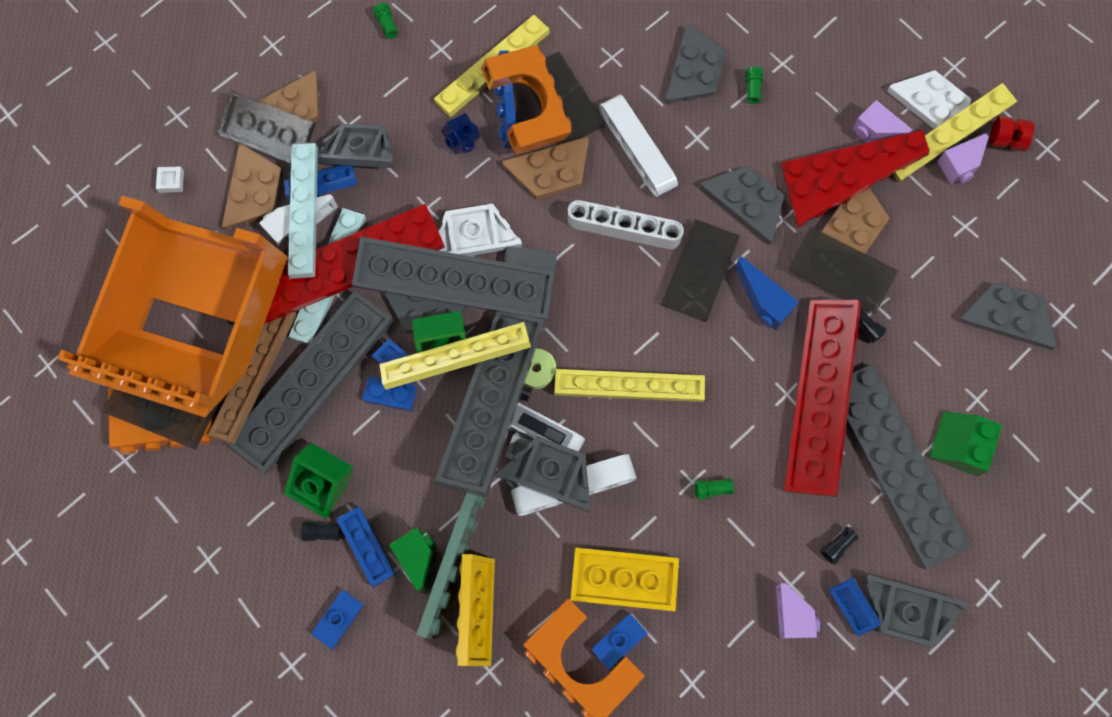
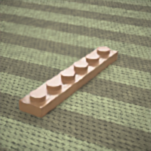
M296 312L287 314L270 323H264L247 372L229 391L208 434L211 438L235 445L297 315Z

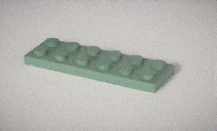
M466 493L416 635L433 639L434 635L440 634L444 622L440 618L443 609L448 610L453 596L449 593L452 584H457L460 572L458 566L462 554H468L470 544L467 542L469 535H474L479 521L476 519L478 509L483 510L487 498Z

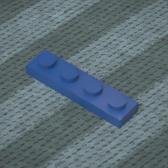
M500 50V52L498 53V55H501V54H504V53H508L509 51H508V50ZM509 84L495 88V95L499 97L497 117L501 118L499 139L503 140V148H512L506 133L511 125L516 124L513 85Z

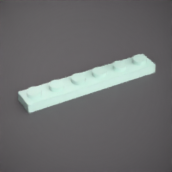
M316 143L292 145L288 275L291 279L315 277L318 147Z
M343 208L328 244L361 231L366 221L365 215ZM335 295L300 309L289 338L309 345L320 332Z

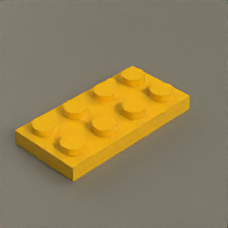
M575 548L570 600L675 612L679 558Z
M462 554V562L459 566L461 589L458 593L460 616L457 620V629L459 631V641L456 647L457 666H491L495 559L473 554Z

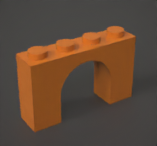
M538 45L485 59L481 70L489 90L513 83H520L532 88L541 101L542 109L540 116L513 124L506 133L515 155L563 141L572 132L570 119L565 116L562 99L556 93L553 76L548 73L545 56L540 52Z
M113 388L108 389L110 448L118 451L121 455L135 454V450L140 449L159 451L162 446L182 448L186 446V443L195 442L197 445H204L214 440L208 434L218 415L217 405L206 417L183 411L180 419L170 428L152 431L144 421L142 397Z
M568 598L523 644L527 648L524 654L534 664L539 661L546 668L543 674L553 684L558 681L565 688L562 693L572 704L577 700L584 709L581 713L585 717H608L645 675L625 656L599 682L583 684L570 678L562 665V648L565 641L587 619V616Z

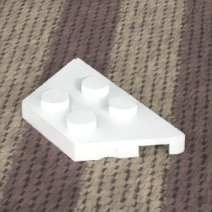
M935 70L892 84L887 90L889 94L933 129L961 112L971 102L969 96Z
M493 204L446 211L442 220V227L438 231L445 245V248L439 251L472 256L506 250L507 247H522L521 239L514 234L510 225L500 216L499 211Z

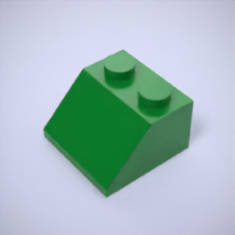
M461 311L412 320L414 341L418 353L467 339Z
M943 412L929 459L976 477L989 472L1003 424L979 415Z
M311 442L294 457L284 495L327 519L347 488L354 467Z
M416 527L389 544L416 591L424 594L429 589L437 556L433 549L437 545L426 530L421 532Z

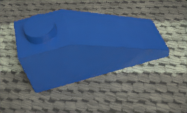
M741 256L737 261L735 269L753 308L765 326L773 327L777 330L792 313L799 301Z

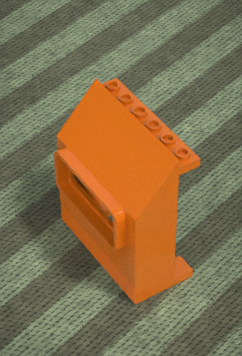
M121 196L118 205L130 212L131 215L76 355L61 350L58 360L68 363L66 368L70 369L69 375L206 417L246 374L277 290L279 279L283 273L282 270L288 258L260 234L236 228L233 237L168 219L143 201ZM154 299L234 322L235 324L224 354H218L143 331Z

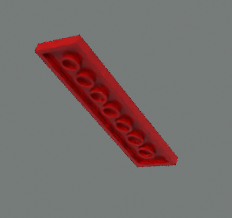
M426 203L316 249L315 277L291 279L288 275V262H286L265 324L352 288L360 237L438 251L445 248Z
M810 300L784 491L787 493L838 497L861 302L859 300Z

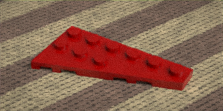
M916 131L781 162L797 228L804 226L807 221L815 217H820L830 208L836 205L839 206L866 191L876 182L889 178L892 173L899 169H905L928 156L930 150L924 131Z

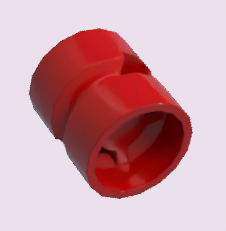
M997 116L990 132V146L1006 148L1009 145L1011 150L1025 152L1033 139L1034 122L1022 119L1014 122V119L1011 117Z

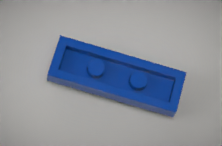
M341 165L317 172V195L358 185L354 166ZM291 179L284 180L286 198L290 203Z
M357 507L336 519L372 588L396 575L361 507Z

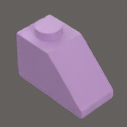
M877 100L857 119L852 128L859 138L867 142L908 134L913 130Z
M987 134L948 149L941 155L937 163L951 185L959 181L961 184L974 177V172L981 164L989 138Z
M786 583L776 585L780 639L816 638L817 632L820 631V620L818 616H815V610Z

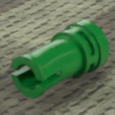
M379 3L374 6L372 12L377 22L380 23L385 38H395L399 32L392 19L393 15L389 4Z
M749 67L745 70V82L747 84L746 100L750 104L761 102V83L763 82L764 70L760 67Z
M731 478L715 481H694L695 495L698 501L706 498L710 499L711 496L731 495L734 491Z

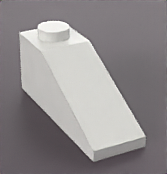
M330 194L317 197L316 225L338 208ZM290 205L267 213L260 222L265 232L282 251L289 247Z

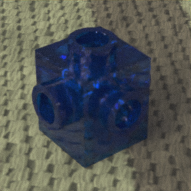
M466 113L446 122L441 130L446 145L453 150L455 155L462 151L464 154L476 148L475 143L481 137L477 126L471 122Z

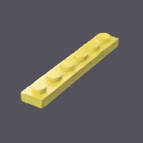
M533 15L434 98L435 104L449 117H452L487 87L481 70L486 58L497 56L500 50L512 52L537 45L550 34L549 28Z
M1003 83L925 135L930 150L928 156L905 169H899L892 173L898 182H901L944 153V151L1013 106L1017 100Z
M522 322L380 364L383 386L387 390L530 348L531 345L525 323Z
M556 369L555 395L704 402L705 375Z

